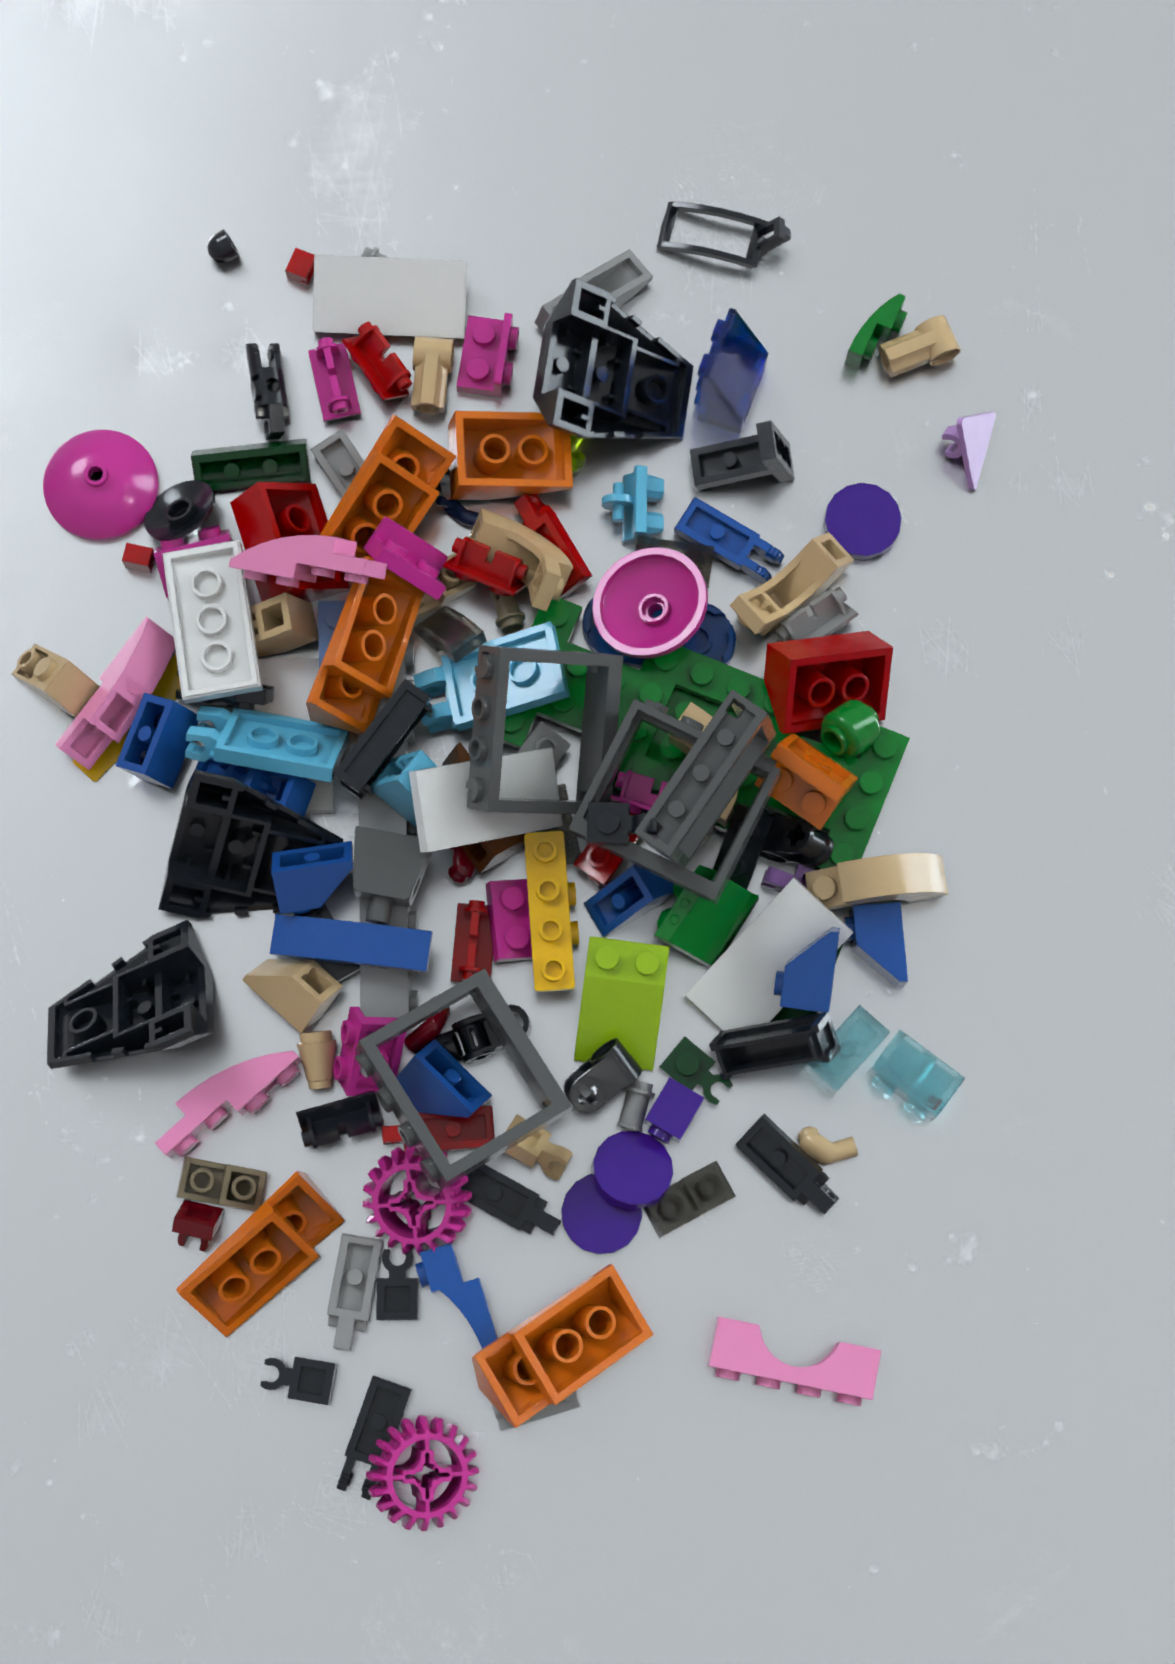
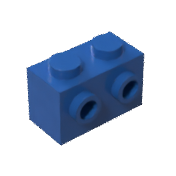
M144 693L115 766L143 781L173 789L185 758V750L189 743H191L186 741V733L190 726L198 725L197 714L173 700Z

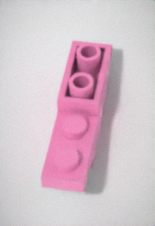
M297 535L263 542L230 559L229 567L244 570L243 578L267 582L269 574L276 576L275 584L299 588L300 580L316 583L317 575L335 578L336 571L345 572L344 580L368 585L369 577L385 580L387 570L386 563L354 557L357 542L321 535Z
M146 616L99 677L103 682L55 745L90 770L112 740L119 743L131 727L143 694L153 693L175 649L174 637Z
M294 1051L272 1053L236 1064L208 1078L175 1103L185 1116L158 1139L155 1144L169 1158L176 1154L179 1157L184 1156L198 1143L195 1137L206 1127L210 1130L214 1129L228 1116L229 1113L226 1109L230 1105L242 1116L247 1111L254 1114L262 1108L270 1099L267 1095L270 1090L278 1083L282 1087L287 1085L298 1075L300 1070L297 1066L301 1063V1059Z

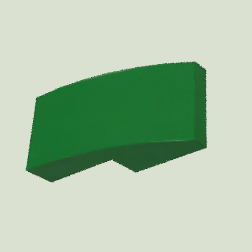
M897 294L880 306L868 318L849 347L844 365L859 370L863 358L871 360L878 341L887 342L892 331L900 333L908 312L902 310L906 296Z

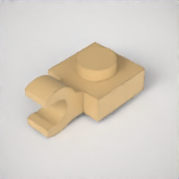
M516 1114L506 1131L526 1119ZM545 1129L538 1131L505 1151L506 1154L532 1168L536 1161H538L543 1172L554 1180L560 1179L565 1170L564 1166L567 1165L573 1155L569 1149L549 1142L548 1140L552 1133Z

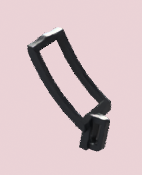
M672 201L668 202L660 228L657 248L663 251L710 257L746 268H755L758 265L760 253L762 251L768 252L791 239V230L785 226V220L780 216L768 222L719 207ZM677 211L717 216L754 226L746 258L707 247L670 242ZM774 231V235L768 237L767 239L763 237L764 235H767Z

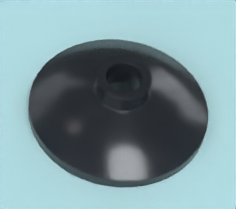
M198 480L181 482L168 488L156 498L153 507L146 513L144 518L146 531L152 538L160 541L175 540L190 534L200 527L211 514L215 505V494L207 483Z

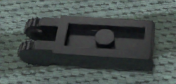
M373 1375L344 1455L347 1458L337 1484V1489L346 1492L352 1482L357 1460L371 1465L370 1470L378 1469V1465L371 1463L368 1460V1456L370 1454L381 1456L383 1450L377 1447L375 1442L377 1439H382L387 1443L390 1442L391 1437L387 1433V1428L392 1426L397 1430L399 1429L413 1389ZM365 1478L361 1489L362 1498L371 1499L372 1496L369 1495L368 1490L377 1481Z

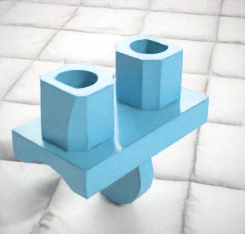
M636 465L633 473L623 476V483H613V494H607L602 497V507L613 511L612 521L622 522V543L633 544L641 537H657L664 530V516L662 513L647 511V501L658 503L663 498L664 479L647 475V466Z

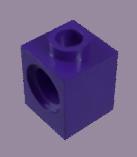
M669 1077L645 1118L644 1123L650 1126L647 1133L665 1144H669L671 1139L679 1143L701 1106L704 1097Z

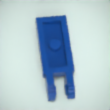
M697 497L692 499L674 528V533L738 571L742 569L748 576L760 583L770 580L772 574L766 568L748 558L753 549L761 557L775 564H780L785 557L779 549L761 539L760 534Z

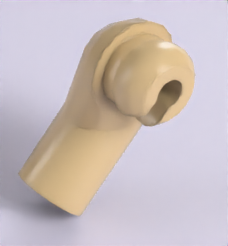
M811 1126L803 1128L798 1134L799 1147L819 1164L828 1165L858 1156L853 1137L831 1142L820 1135L817 1128Z

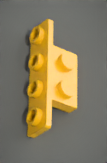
M562 831L526 833L524 835L534 989L536 992L573 990L575 980L572 945H579L578 921L570 922L569 906H576L575 882H567L564 833Z

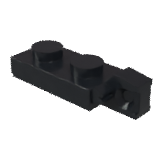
M765 1113L735 1144L793 1201L797 1199L805 1205L810 1200L823 1214L828 1212L838 1201L839 1197L825 1184L829 1177L823 1172V1169Z
M485 1164L466 1175L468 1182L461 1186V1190L472 1192V1198L467 1201L468 1203L519 1231L523 1230L531 1234L536 1226L554 1236L561 1224V1220L543 1211L548 1202L540 1198L538 1193Z

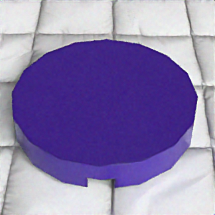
M857 483L848 485L834 494L826 508L824 528L825 532H829L853 559L867 560L891 549L900 533L902 517L898 503L889 492L874 484Z
M621 1131L609 1136L598 1147L591 1166L592 1176L596 1183L595 1187L599 1194L611 1205L625 1210H638L641 1207H651L657 1204L666 1195L673 1177L672 1159L665 1146L653 1136L639 1131Z
M589 1174L576 1181L565 1195L561 1208L563 1227L570 1240L582 1250L597 1255L614 1253L626 1247L638 1233L642 1219L641 1208H638V1210H625L611 1205L599 1194L595 1187L596 1183L593 1176Z

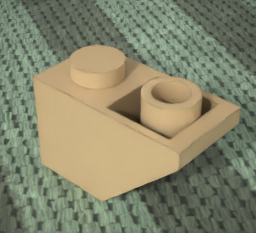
M34 644L31 649L26 650L19 657L17 667L11 673L16 679L51 704L75 718L100 687L68 659L37 644Z
M267 959L246 974L242 980L300 1033L323 1017L343 987L316 961L302 959Z

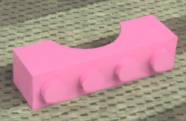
M717 1317L707 1366L716 1368V1377L739 1381L741 1373L756 1376L755 1385L780 1390L781 1382L797 1385L796 1393L820 1398L821 1391L823 1390L838 1393L837 1402L861 1406L862 1399L873 1400L881 1350L837 1342L831 1352L820 1362L808 1367H795L781 1362L772 1355L763 1341L758 1324Z

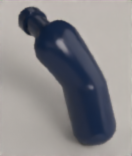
M443 496L437 497L436 503L439 506H443L449 516L464 525L474 526L479 514L478 512L467 510L457 500H446Z

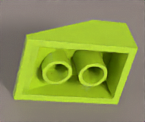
M590 936L574 1054L575 1062L584 1063L603 1044L611 1039L618 1038L643 1071L653 1072L669 946Z

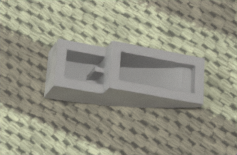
M628 249L578 279L608 291L617 299L615 304L621 307L652 280L653 275L634 253ZM563 294L541 306L535 324L542 332L544 331V325Z

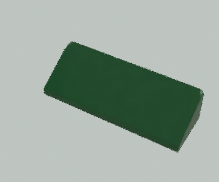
M306 438L194 450L191 454L194 480L207 483L213 492L250 488L257 482L299 483L311 481Z

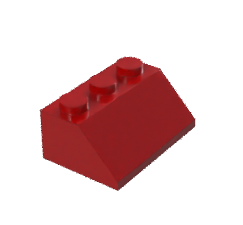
M257 482L230 502L245 550L278 538L297 535H320L328 522L316 484ZM340 571L335 572V578L317 575L316 583L300 580L299 588L275 584L276 576L269 574L267 582L255 580L261 602L286 592L311 603L350 589L348 581L344 580L345 572Z
M870 631L767 643L764 683L779 731L783 734L821 729V723L825 715L848 700L861 701L876 711L879 721L885 720L893 646Z

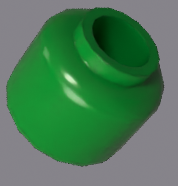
M848 700L825 715L821 723V740L830 753L843 758L851 759L876 743L880 736L879 718L876 711L858 700Z

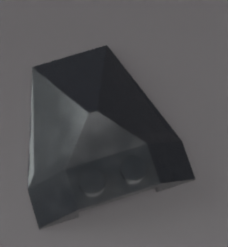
M578 278L573 279L544 325L533 399L548 426L578 438H682L694 366L661 337L654 338L641 327L642 321L637 316L626 314L615 304L617 299L608 291Z
M194 770L186 787L171 844L158 910L196 918L210 917V913L235 911V915H248V910L273 909V913H279L271 874L272 853L343 842V838L235 778Z
M188 919L153 934L142 942L146 948L127 961L120 957L111 964L114 970L96 983L91 979L87 980L48 1008L47 1065L51 1069L179 1048L215 1032L213 977L192 924Z

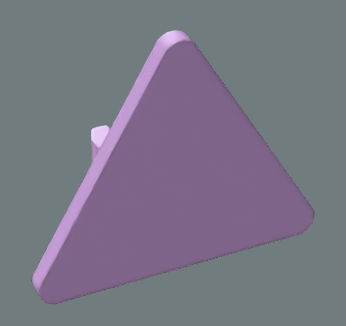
M995 412L958 417L957 426H948L942 434L943 440L955 442L950 443L945 451V456L959 458L962 455L969 489L975 490L977 488L996 418Z

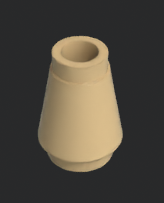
M323 1030L299 1033L300 1043L296 1045L309 1089L333 1087L332 1079L336 1040H332V1031Z

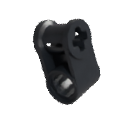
M768 814L774 819L760 857L777 863L786 864L789 862L820 866L830 858L834 846L830 835L822 831L813 830V826L804 819Z
M508 1005L514 1015L520 1016L523 1019L522 1028L529 1037L532 1026L527 1013L520 1006ZM483 1014L464 1018L451 1025L453 1032H458L465 1052L463 1056L464 1064L485 1059L496 1054L498 1051L504 1050V1047ZM472 1031H474V1034L478 1042V1046L475 1045L474 1039L471 1034Z
M614 1038L599 1047L587 1061L569 1074L564 1083V1093L578 1111L592 1113L600 1109L618 1092L630 1086L641 1075L642 1068L618 1038ZM584 1084L591 1092L586 1098L578 1090Z

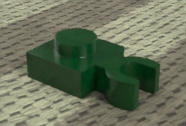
M685 1036L659 1066V1069L668 1077L692 1091L696 1086H699L702 1089L704 1099L712 1106H717L720 1102L711 1094V1087L714 1084H722L728 1090L733 1086L730 1079L722 1081L720 1074L713 1075L709 1072L716 1061Z

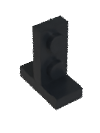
M770 420L756 424L757 435L690 449L694 485L698 490L770 474H773L779 482L794 480L790 443Z

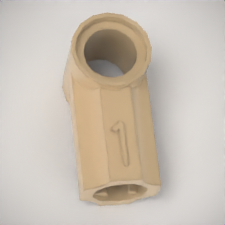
M939 315L922 322L913 332L880 344L878 351L886 373L892 378L927 363L930 366H937L955 358L961 352V349L946 317Z
M415 337L413 347V371H415L411 401L412 410L425 415L444 413L448 374H451L453 369L454 339Z

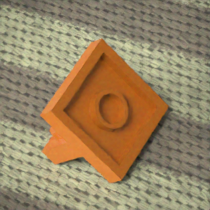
M795 733L790 734L779 742L770 755L771 759L777 761L775 767L781 770L782 775L771 797L819 830L823 828L840 801L858 779L857 776ZM758 778L754 785L760 788L763 779Z

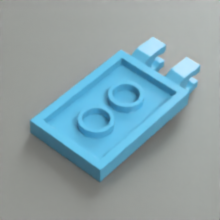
M549 621L441 656L442 665L440 667H434L413 675L415 686L430 697L445 693L447 700L446 702L432 705L433 716L430 718L425 714L422 718V724L428 726L431 734L451 729V727L453 730L458 729L459 731L472 728L473 715L471 708L476 692L477 676L475 666H478L479 645L560 650L556 627L553 623ZM510 661L506 717L570 697L563 664Z
M200 706L197 712V720L202 722L211 721L215 726L200 722L198 726L189 727L186 733V741H199L204 746L189 743L185 750V757L204 763L208 759L213 758L216 762L331 783L334 777L333 772L339 766L349 742L350 731L314 721L260 711L234 708L231 713L225 708Z

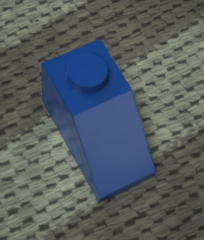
M352 841L272 853L271 874L280 914L290 912L303 914L311 909L321 908L353 869Z
M632 865L584 902V905L602 936L605 937L657 908L673 896L674 884L636 865Z
M901 902L853 905L849 911V917H843V922L853 931V934L846 940L851 941L852 951L895 988L904 987L908 982Z
M830 928L788 960L784 972H776L774 995L781 996L780 1007L829 1012L840 928Z
M436 1039L419 1051L396 1077L419 1113L469 1118L492 1097V1094Z

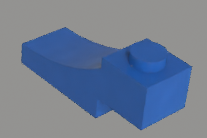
M213 758L208 759L205 763L198 761L195 769L235 778L303 817L316 787V784L307 778L216 762Z
M452 1243L436 1247L435 1252L432 1249L420 1252L422 1262L415 1264L422 1288L429 1286L433 1294L442 1292L456 1305L469 1322L482 1349L498 1339L481 1280L476 1278L466 1282L463 1281Z

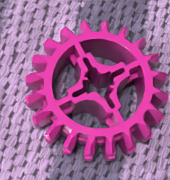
M414 1146L411 1148L407 1147L405 1152L400 1147H397L391 1151V1157L384 1155L378 1160L380 1168L374 1167L368 1173L373 1182L366 1183L363 1191L372 1197L364 1200L362 1207L373 1209L374 1213L367 1217L366 1223L373 1224L378 1222L380 1228L376 1230L375 1237H381L385 1233L389 1235L388 1248H393L401 1242L403 1254L409 1253L410 1249L412 1250L414 1247L419 1256L420 1252L428 1250L429 1247L435 1252V1248L442 1246L443 1242L447 1244L453 1243L457 1239L455 1232H462L466 1227V1223L462 1218L468 1217L472 1209L463 1204V1202L472 1198V1192L461 1190V1186L468 1182V1177L464 1176L441 1190L432 1186L427 1176L422 1172L419 1164L422 1158ZM442 1151L447 1158V1152ZM406 1170L407 1178L403 1181V1191L390 1195V1186L397 1172ZM415 1194L416 1199H422L426 1202L420 1206L418 1200H412L409 1197ZM445 1204V1214L441 1224L438 1227L429 1229L428 1220L431 1219V1209H436L439 1205ZM395 1212L403 1214L407 1219L408 1225Z
M418 1415L415 1428L410 1419H402L401 1427L403 1432L400 1433L396 1428L390 1426L387 1428V1433L391 1437L390 1442L387 1443L382 1439L376 1440L375 1444L377 1447L383 1450L381 1456L375 1454L368 1456V1460L378 1465V1469L366 1472V1478L379 1482L368 1490L369 1495L381 1497L376 1504V1508L380 1512L389 1510L387 1519L392 1523H396L402 1518V1527L407 1530H411L416 1522L419 1530L427 1531L430 1525V1518L436 1527H443V1514L446 1513L455 1520L459 1515L454 1506L457 1503L464 1507L469 1506L470 1501L463 1496L465 1490L470 1492L477 1490V1485L468 1481V1476L477 1475L479 1468L467 1465L468 1462L477 1456L476 1452L472 1449L463 1450L467 1446L469 1438L464 1434L456 1437L458 1427L452 1423L444 1427V1420L440 1417L435 1416L429 1425L426 1416ZM429 1440L440 1441L445 1446L450 1455L452 1465L435 1462L434 1451L429 1448ZM416 1442V1445L412 1446L409 1459L403 1464L395 1465L400 1454L408 1446ZM423 1465L431 1470H435L429 1471V1474H424L422 1481L411 1476L416 1474V1472L423 1471ZM393 1481H400L403 1484L409 1483L411 1485L412 1495L416 1497V1506L402 1503L395 1492ZM450 1481L442 1495L434 1500V1492L437 1486L442 1482Z

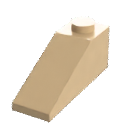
M285 592L251 606L258 657L287 652L318 640L312 603Z

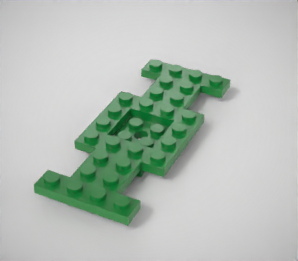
M559 598L558 601L551 600L547 611L538 610L532 627L551 621L556 627L560 650L592 652L569 642L582 613V606ZM682 646L669 654L655 658H646L640 670L625 664L622 666L617 732L634 699L645 703L646 699L655 703L659 702L668 708L667 715L678 720L690 702L713 717L719 706H721L733 689L768 713L776 735L764 751L767 757L772 758L770 755L778 743L792 734H783L779 731L764 679ZM563 664L570 697L505 717L504 744L520 749L528 738L537 716L582 733L587 665ZM731 705L727 713L737 718L736 713L731 712L734 711ZM643 722L613 780V788L622 790V788L615 787L620 771L627 773L628 770H631L632 772L655 778L651 793L658 795L662 781H670L687 754L669 743L668 733ZM880 726V736L876 743L863 751L859 758L853 757L850 759L834 755L826 749L824 744L795 733L858 777L855 784L843 797L821 829L829 833L828 835L833 839V852L825 863L815 866L814 869L837 866V863L862 859L910 738ZM749 773L738 790L736 805L740 803L747 807L751 806L759 790V787L754 785L759 777ZM773 797L770 798L766 808L790 818L803 819ZM731 818L727 823L726 827L716 822L714 824V829L726 833Z

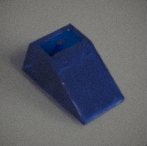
M729 308L725 321L722 319L717 320L711 337L712 345L709 354H704L697 373L699 379L695 389L697 393L694 404L699 406L698 420L741 434L766 369L769 353L736 309Z

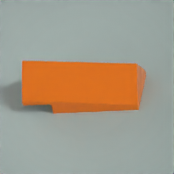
M393 414L320 535L357 542L354 557L363 558L364 556L371 557L364 549V546L384 517H389L414 533L440 493L435 488L457 456Z
M364 556V557H363V559H368V560L375 561L374 559H372V558L369 557V556ZM389 569L386 570L385 580L369 577L368 585L353 582L306 702L310 721L361 735L365 732L375 718L380 699L391 698L424 591Z
M296 1171L176 1288V1291L227 1337L319 1257L314 1247L345 1220L305 1172Z
M609 1264L471 1357L478 1388L514 1428H517L547 1405H557L654 1334L613 1264Z

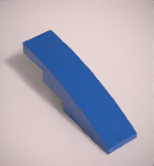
M275 914L270 954L346 965L355 964L427 973L433 932L362 922Z

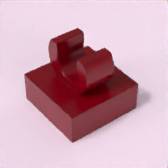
M184 1199L174 1217L172 1232L179 1233V1246L184 1247L188 1237L192 1236L200 1238L199 1251H205L222 1222L224 1208Z

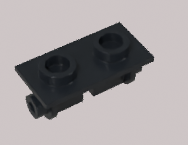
M737 803L713 867L714 870L718 871L750 807ZM765 809L729 879L746 890L774 819L768 815L769 812Z
M375 1090L296 1112L305 1148L313 1146L314 1149H317L320 1145L341 1140L340 1135L343 1134L353 1137L371 1131L375 1133L377 1132V1127L384 1126Z

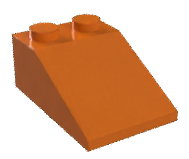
M454 412L448 424L449 451L457 456L449 467L451 475V500H494L517 497L524 494L533 495L572 490L573 475L570 434L548 426L542 413Z

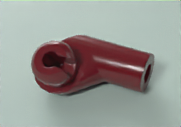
M460 846L450 848L453 851V866L448 869V875L455 883H465L468 878H472L476 868Z
M450 1007L425 1020L405 1038L404 1043L412 1053L417 1054L439 1036L450 1017Z

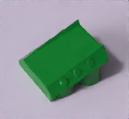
M698 865L694 873L713 881L717 871ZM729 880L717 905L674 884L673 891L677 900L671 908H666L661 912L657 921L658 930L654 937L710 968L728 949L758 902L759 895L753 894Z

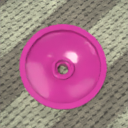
M91 430L70 438L51 457L43 479L45 502L56 522L72 535L90 541L118 539L139 528L144 523L145 515L152 509L159 493V476L149 452L134 438L114 430ZM94 472L103 473V476L100 480H90V477Z
M661 547L634 551L615 562L599 581L592 606L594 623L605 642L623 655L646 659L669 654L688 642L702 624L708 605L707 585L695 563L678 551ZM663 610L660 616L652 618L654 612Z

